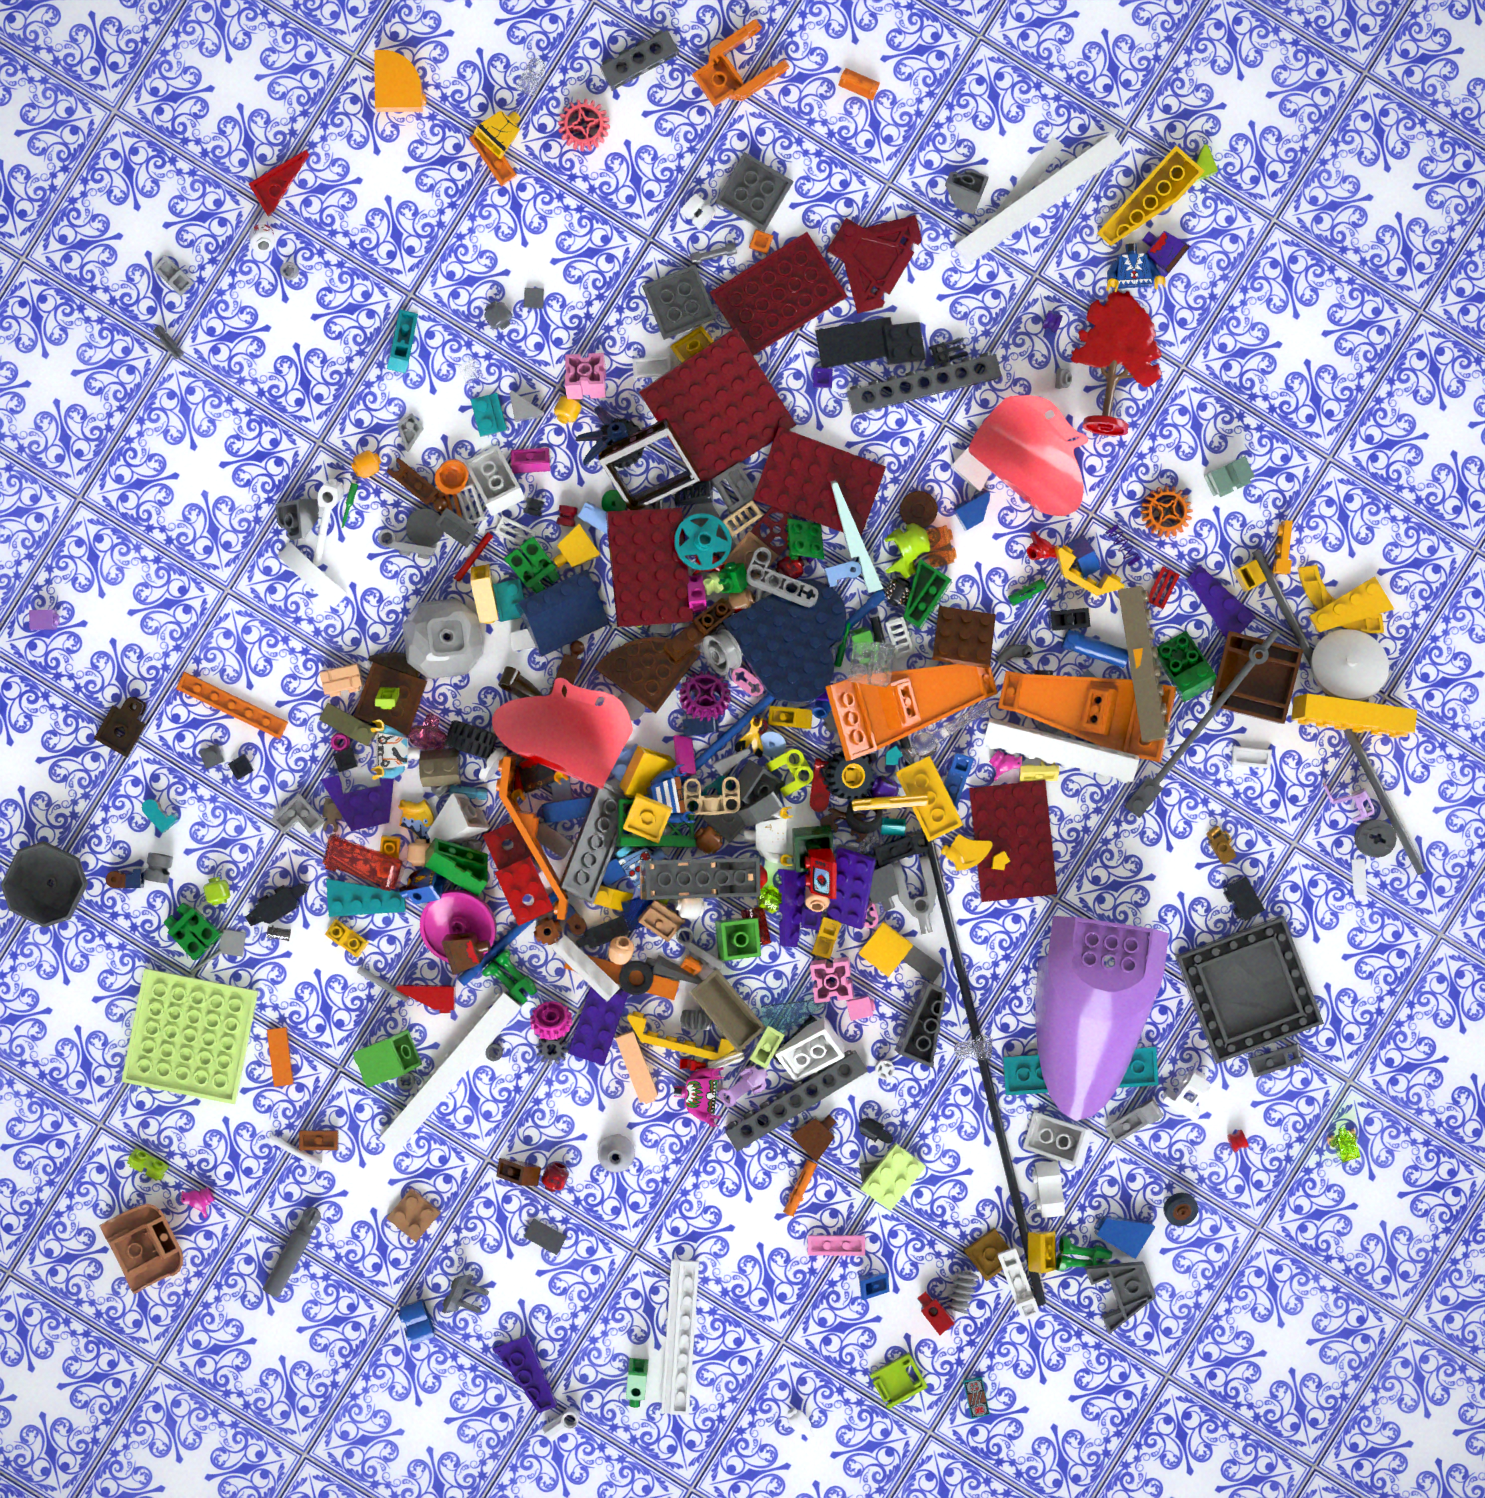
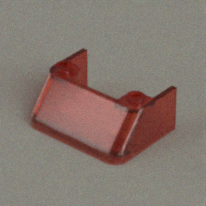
M338 833L330 834L322 862L325 865V869L336 872V869L369 880L380 884L379 888L386 891H391V888H399L408 863L407 858L399 859L339 837L340 834Z

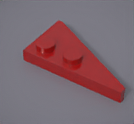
M307 150L249 183L250 188L268 217L272 215L310 156Z

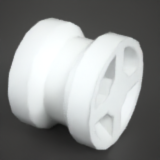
M881 1059L875 1065V1072L879 1078L886 1080L894 1075L895 1068L890 1060Z

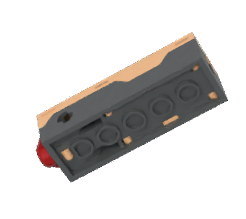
M760 858L640 861V895L643 900L760 896V890L768 881L767 870L760 864Z

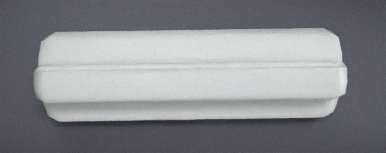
M742 1050L740 1052L735 1051L717 1060L708 1061V1068L715 1069L744 1060V1054Z

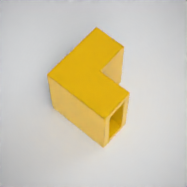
M1256 559L1233 571L1243 592L1249 591L1267 581Z

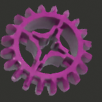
M700 671L699 676L693 673L691 678L687 677L686 681L681 684L682 689L679 690V702L682 703V709H686L687 715L693 713V719L699 716L700 721L703 720V717L710 721L711 716L717 719L718 714L723 715L724 711L728 709V703L731 701V691L728 689V683H723V677L717 679V673L713 676L710 675L709 671L706 675H703V672ZM691 691H693L694 695L696 696L695 701H693L690 697ZM715 691H717L720 696L719 701L715 700Z

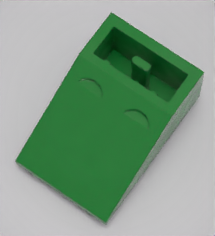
M1187 631L1157 647L1158 660L1172 685L1177 687L1176 692L1183 702L1215 686V672Z

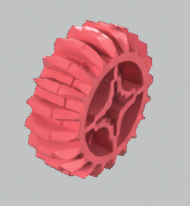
M577 99L576 106L570 102L571 109L564 107L566 114H560V118L563 120L558 121V125L562 126L559 129V133H565L562 135V140L568 139L566 143L568 146L574 143V150L579 145L582 152L585 150L584 146H588V150L592 151L591 145L594 144L598 148L597 141L604 143L605 140L602 136L608 137L609 134L605 130L610 129V125L605 123L610 120L609 117H604L607 114L606 110L600 111L602 108L601 104L594 107V100L589 105L587 99H584V104H581L580 100ZM584 111L595 114L598 119L586 117ZM578 113V120L569 125L572 116ZM581 117H583L586 124H589L586 128L587 133H585L582 126H579L582 122ZM596 125H600L598 132L590 138V130L596 128ZM570 132H580L583 134L584 139L576 138Z

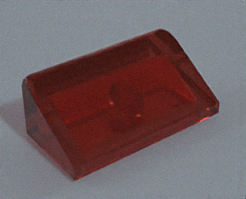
M759 906L741 910L742 918H758L760 946L770 944L771 940L764 907Z

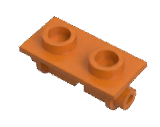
M845 68L838 86L873 101L880 82Z

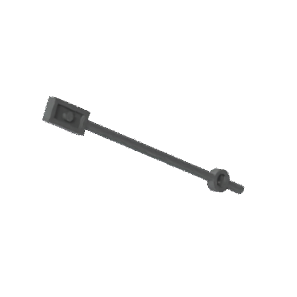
M1273 629L1262 644H1256L1250 648L1248 653L1250 659L1155 778L1152 779L1147 776L1124 805L1125 808L1138 818L1144 814L1163 790L1160 782L1254 665L1263 664L1267 661L1269 656L1267 649L1279 636L1280 633ZM1256 652H1262V657H1255Z

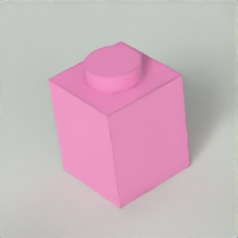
M868 995L846 1000L851 1021L873 1016V1011L876 1010L874 1000L869 999Z

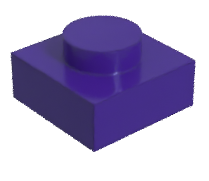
M813 368V388L832 389L833 368Z
M803 909L800 928L820 930L822 911L815 912Z

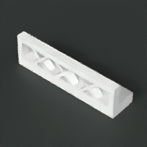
M566 935L551 947L607 1002L620 989Z

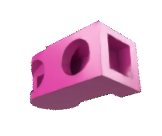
M689 576V583L687 584L689 607L692 608V612L707 610L703 576Z

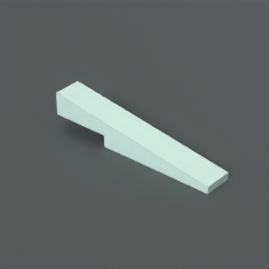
M831 481L849 555L851 558L858 557L868 593L883 589L838 483Z

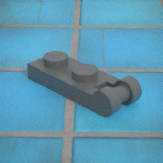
M1294 1043L1287 1047L1248 1058L1253 1077H1259L1305 1062L1299 1051L1301 1049L1300 1044ZM1292 1052L1294 1058L1289 1060L1288 1053Z

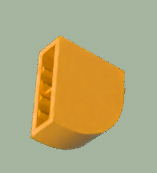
M374 50L376 111L423 112V106L427 104L426 94H423L422 82L413 64L397 52Z

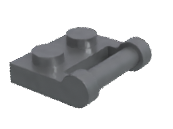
M739 463L710 480L712 486H715L728 507L727 511L729 514L750 502L755 493V488ZM724 479L727 480L739 500L735 504L721 483Z

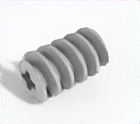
M968 1271L955 1272L959 1280L952 1281L957 1287L950 1288L955 1294H948L952 1302H946V1304L957 1312L968 1314V1311L965 1309H969L971 1305L967 1301L973 1300V1297L969 1294H974L975 1290L972 1287L977 1286V1282L973 1279H979V1276Z

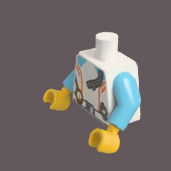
M374 720L372 723H375L377 728H371V731H379L376 736V767L371 769L377 775L373 776L372 779H393L408 768V759H419L420 748H408V738H405L402 733L385 725L381 720Z

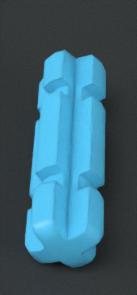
M456 785L450 786L449 795L459 793L465 794L469 799L478 798V800H486L487 798L486 789L479 788L477 790V788L461 786L459 788Z

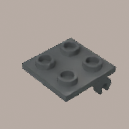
M472 1274L458 1276L451 1284L450 1288L452 1290L449 1296H446L443 1301L444 1308L442 1313L458 1311L459 1307L480 1313L482 1310L480 1307L472 1305L461 1298L466 1288L485 1296L489 1294V1291L471 1283L474 1276Z

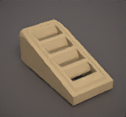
M751 500L722 522L728 528L731 537H734L764 515L755 502ZM749 507L752 508V510H753L754 513L756 514V516H755L754 518H753V516L750 514V512L748 511L747 508H749ZM744 511L746 513V515L750 519L748 522L742 516L741 512ZM738 515L744 525L740 526L734 517ZM732 520L737 530L734 531L728 521Z

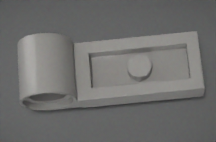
M384 529L378 534V541L381 545L398 550L400 555L410 556V553L418 554V558L423 559L435 556V548L397 542V535L389 529ZM390 533L393 537L392 541L386 544L383 542V536Z
M683 926L677 931L676 939L681 945L691 951L689 955L697 960L702 958L707 961L705 965L713 970H716V968L721 970L724 965L722 960L692 942L693 931L691 928ZM686 930L690 933L689 940L683 941L680 939L679 934L681 931Z
M1150 1099L1104 1128L1116 1145L1144 1126L1158 1121L1164 1115L1155 1100Z

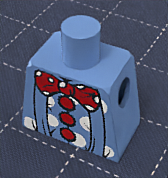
M645 847L621 858L618 862L637 890L640 891V861L663 860L667 856L661 847L652 853Z

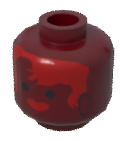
M787 555L777 562L775 571L797 579L804 574L803 567L805 563L800 556H798L799 559L791 560V557Z
M553 1162L546 1166L541 1178L546 1190L555 1192L565 1187L569 1177V1172L566 1170L567 1167L565 1165Z

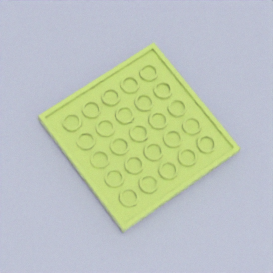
M145 968L121 1082L235 1105L259 991Z

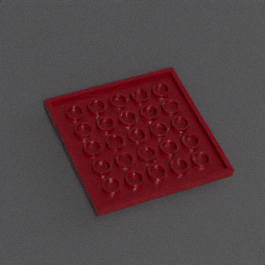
M733 328L638 391L657 422L665 418L668 419L699 470L700 481L712 480L774 440L778 427L790 430L796 426L795 421L736 328ZM667 436L668 439H669V441L671 442V444H672L673 447L675 448V446H674V444L672 443L671 439L669 438V436Z

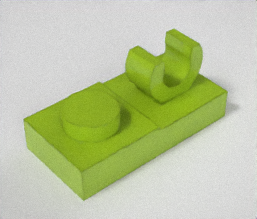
M380 687L375 699V706H380L382 709H392V707H395L399 697V688Z

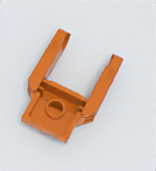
M757 19L752 20L712 47L709 53L708 64L692 74V77L713 107H716L727 98L744 101L790 68L786 60L783 59L774 67L770 66L744 84L739 73L729 59L725 57L726 54L762 29Z

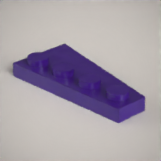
M1201 565L1186 579L1219 631L1223 634L1225 640L1228 631L1241 634L1256 618Z
M528 1334L492 1349L503 1361L502 1364L505 1368H508L514 1376L513 1379L516 1383L520 1384L525 1391L524 1394L538 1413L558 1405Z

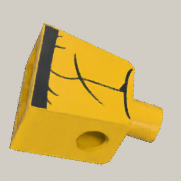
M499 111L476 127L474 135L501 159L520 131L516 124L521 118L514 111L508 116Z

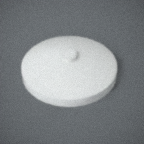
M1343 629L1329 633L1318 642L1311 657V672L1317 685L1329 696L1363 701L1377 694L1383 687L1389 673V661L1385 650L1373 637L1361 631Z

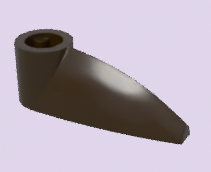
M385 652L371 655L368 658V661L417 678L420 677L421 673L407 663L405 653Z
M510 666L504 668L498 683L500 688L520 698L543 696L529 680L520 675L519 670Z

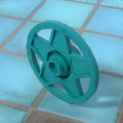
M700 513L691 515L681 522L675 533L674 545L678 556L686 565L697 570H711L720 566L727 559L731 551L732 540L728 528L720 519L713 515ZM698 518L709 519L702 527L691 522V520ZM718 525L724 531L727 541L716 536ZM681 529H683L688 540L679 546V535ZM725 552L719 561L712 564L713 553ZM697 555L701 565L692 563L685 556Z

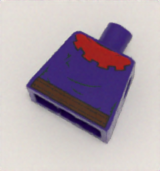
M1148 231L1142 239L1143 242L1150 246L1149 250L1145 253L1147 258L1152 259L1164 277L1171 272L1191 247L1186 242L1166 231H1163L1158 238Z

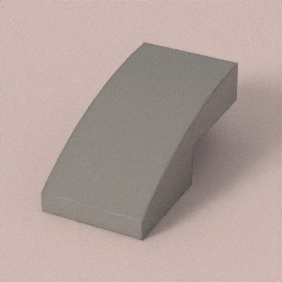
M166 255L153 268L180 296L194 284Z

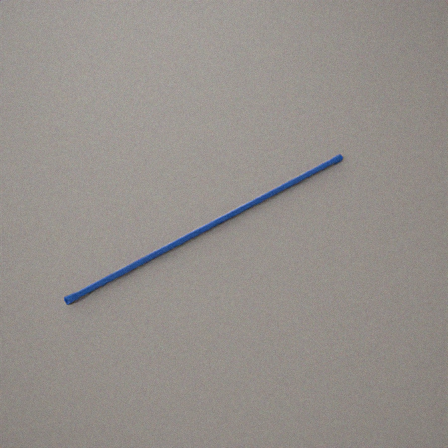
M877 590L865 604L846 620L840 639L844 636L847 622L851 623L850 629H852L886 598L882 590ZM767 693L696 758V771L750 723L754 715L756 717L775 698ZM680 776L681 785L691 776ZM623 829V834L630 833L629 831ZM553 890L548 895L552 904L558 900ZM537 918L519 926L516 924L491 947V951L484 955L480 964L465 970L457 977L458 981L463 986H466L477 976L478 972Z

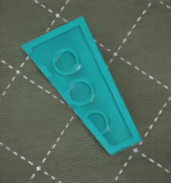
M326 878L329 917L406 912L405 898L401 897L399 891Z

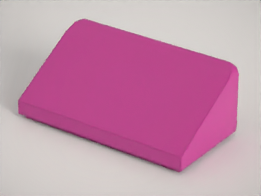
M549 447L511 450L513 474L550 471Z
M674 735L676 766L684 764V766L679 768V771L681 773L687 772V774L682 777L695 775L696 767L692 739Z

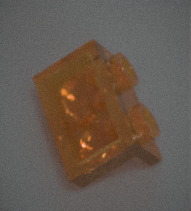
M947 525L927 529L926 532L930 541V551L927 552L930 566L934 568L955 563L954 559H957L955 547H951L950 540H953L951 528L948 529Z

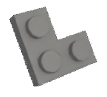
M300 793L271 819L284 834L299 822L312 835L326 822Z

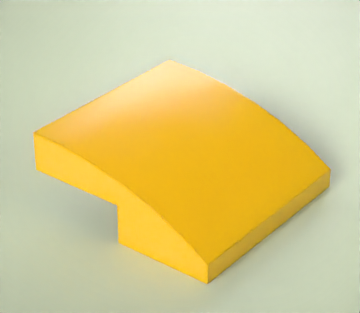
M883 921L858 954L889 977L914 944Z

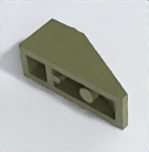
M327 703L319 718L320 721L365 746H371L377 732L371 731V728L375 727L330 703Z

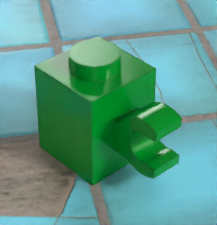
M729 562L719 572L720 580L718 583L719 585L722 584L724 588L721 591L722 593H742L749 585L746 581L747 572L744 563Z

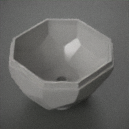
M457 598L418 603L402 624L407 663L428 679L467 675L483 655L478 614ZM445 633L450 635L449 640L443 638Z

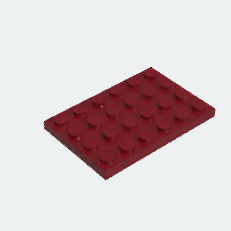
M808 232L800 235L709 292L731 329H737L753 356L848 298Z
M778 427L752 500L844 533L831 481H836L858 532L862 536L886 466Z
M682 507L606 512L617 627L693 622L692 608L689 607L688 565L680 559L674 545L676 530L683 521ZM681 529L679 535V546L685 543L683 529Z
M1045 780L969 788L974 840L991 841L993 843L987 856L977 864L981 902L1058 894ZM1001 851H1005L1010 862L1005 864V869H992L993 856Z

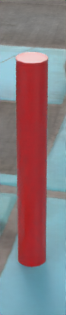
M489 532L484 535L454 576L455 580L460 583L493 538V535Z

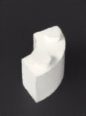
M1058 1161L1036 1163L1035 1172H1032L1033 1183L1037 1184L1038 1199H1035L1037 1211H1041L1042 1218L1064 1216L1065 1206Z

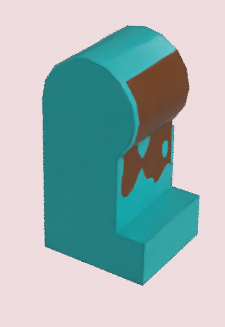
M148 799L142 804V812L161 833L168 831L179 820L175 814L168 816L161 808L160 802L156 799Z

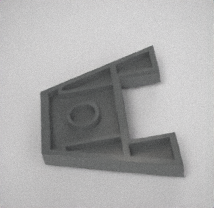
M1143 1261L1084 1266L1091 1285L1106 1279L1110 1281L1119 1308L1101 1315L1108 1334H1111L1156 1298Z

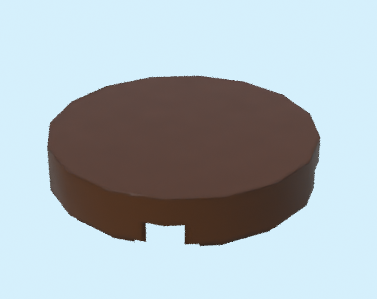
M914 491L903 498L900 504V516L906 525L915 523L922 528H926L936 519L938 506L931 494L924 491Z

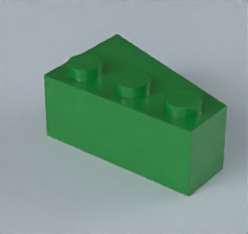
M919 559L904 619L921 630L953 583L952 579Z

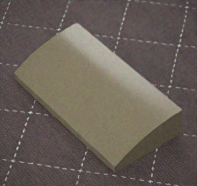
M718 969L708 975L690 992L691 996L737 1052H740L766 1029Z

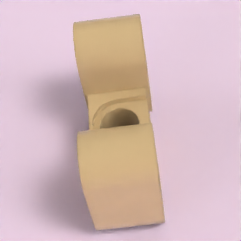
M733 776L725 777L721 784L722 795H701L700 782L695 778H688L683 784L686 812L690 811L687 805L692 800L698 803V808L695 811H690L695 813L690 815H720L737 812L740 808L739 781ZM734 780L736 787L733 790H727L725 788L726 781ZM690 781L697 783V789L694 792L687 790V784ZM729 799L736 801L737 804L734 809L730 810L726 807V802Z

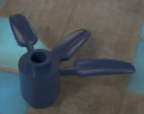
M601 406L595 407L594 411L604 425H609L607 429L608 435H604L602 431H594L580 434L575 439L577 442L598 441L583 460L584 466L588 465L607 447L608 442L611 441L613 444L630 436L626 426L622 422L612 423L613 418Z

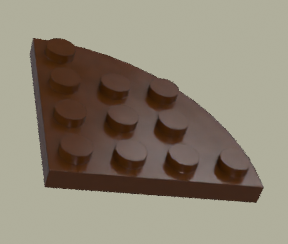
M664 637L642 638L625 643L611 651L599 661L594 669L656 714L702 652L695 648L678 661H675L663 648L671 639Z

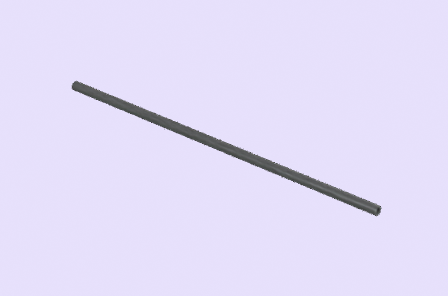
M1261 549L1252 552V555L1257 560L1266 577V582L1311 667L1313 650ZM1352 729L1343 730L1417 875L1425 873L1426 869L1356 733L1352 732Z

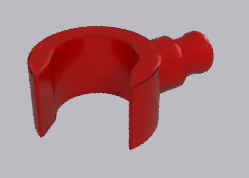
M680 1059L679 1069L695 1071L696 1069L706 1068L705 1062L694 1059Z

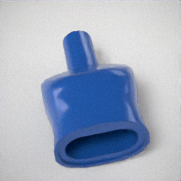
M817 700L812 709V714L818 719L826 718L832 710L830 702Z

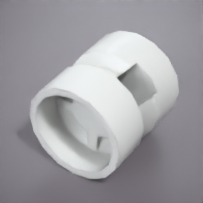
M694 194L683 206L680 213L687 219H692V224L699 230H702L715 216L716 211L709 204L704 205V200L698 194ZM700 210H702L703 212L700 214V216H696V214Z

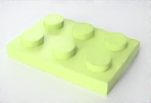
M894 1143L862 1183L860 1189L891 1211L926 1166L900 1145Z

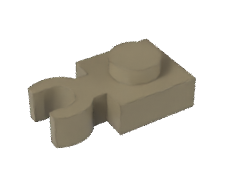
M325 798L322 817H327V821L323 824V831H327V826L332 824L334 826L333 832H337L338 824L336 819L342 820V815L333 800Z

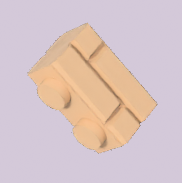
M358 663L319 673L324 694H330V697L340 696L341 691L348 690L349 693L360 691V687L364 686Z

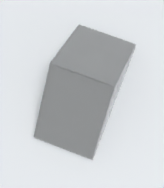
M511 390L509 394L515 422L544 416L542 410Z

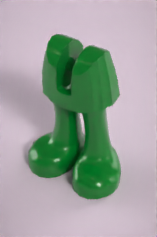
M506 948L495 960L513 976L516 983L499 968L494 960L481 973L485 977L492 975L498 978L509 990L508 995L524 1005L528 998L521 992L520 988L523 987L531 996L537 992V989L528 975L523 976L510 960L511 952Z
M1062 1235L1059 1241V1251L1061 1254H1058L1056 1259V1270L1062 1272L1069 1267L1084 1268V1266L1110 1264L1104 1261H1097L1096 1258L1112 1259L1113 1252L1098 1245H1095L1093 1248L1075 1246L1071 1243L1068 1236ZM1066 1255H1081L1089 1257V1259H1076Z

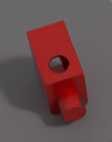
M926 1291L917 1298L923 1306L921 1309L922 1314L939 1336L955 1324L954 1318L937 1298L932 1300ZM935 1307L938 1313L932 1314L930 1308Z

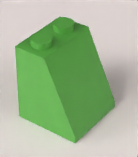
M408 1029L353 1052L355 1063L359 1067L362 1080L367 1088L404 1075L422 1065Z

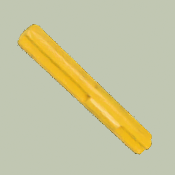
M927 794L852 800V809L854 811L928 805Z

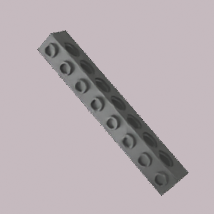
M991 352L980 354V358L977 359L967 357L961 359V363L954 364L951 361L942 364L943 367L935 369V366L924 368V372L921 373L911 371L905 373V377L898 378V375L888 377L885 382L880 383L879 380L869 382V386L861 387V385L849 387L850 390L846 392L851 415L1000 379L1002 375L997 355H991ZM977 364L982 365L984 372L981 374L976 373L974 366ZM957 369L964 370L965 377L958 378L955 371ZM937 375H946L947 381L940 383L937 380ZM925 378L928 381V386L925 388L920 387L918 380ZM901 383H907L910 390L902 392L899 386ZM889 388L891 396L884 397L881 394V389ZM863 393H871L873 399L870 402L864 401L862 398Z
M847 1050L844 1052L845 1057L826 1066L820 1072L816 1071L809 1075L807 1080L795 1082L792 1085V1089L787 1092L786 1090L779 1092L775 1095L776 1099L771 1102L766 1100L759 1105L760 1109L755 1112L753 1110L748 1111L739 1122L734 1120L729 1123L725 1133L736 1151L742 1150L868 1072L856 1050ZM842 1064H847L850 1067L849 1071L845 1074L839 1072V1067ZM826 1074L833 1076V1081L829 1084L823 1082V1077ZM810 1084L817 1086V1091L813 1094L806 1091L807 1086ZM794 1094L801 1097L800 1102L797 1104H793L790 1101V1097ZM778 1104L783 1105L785 1108L781 1114L774 1112V1107ZM764 1114L768 1117V1121L765 1124H761L757 1121L758 1116ZM743 1125H750L752 1131L744 1134L741 1131V1127Z

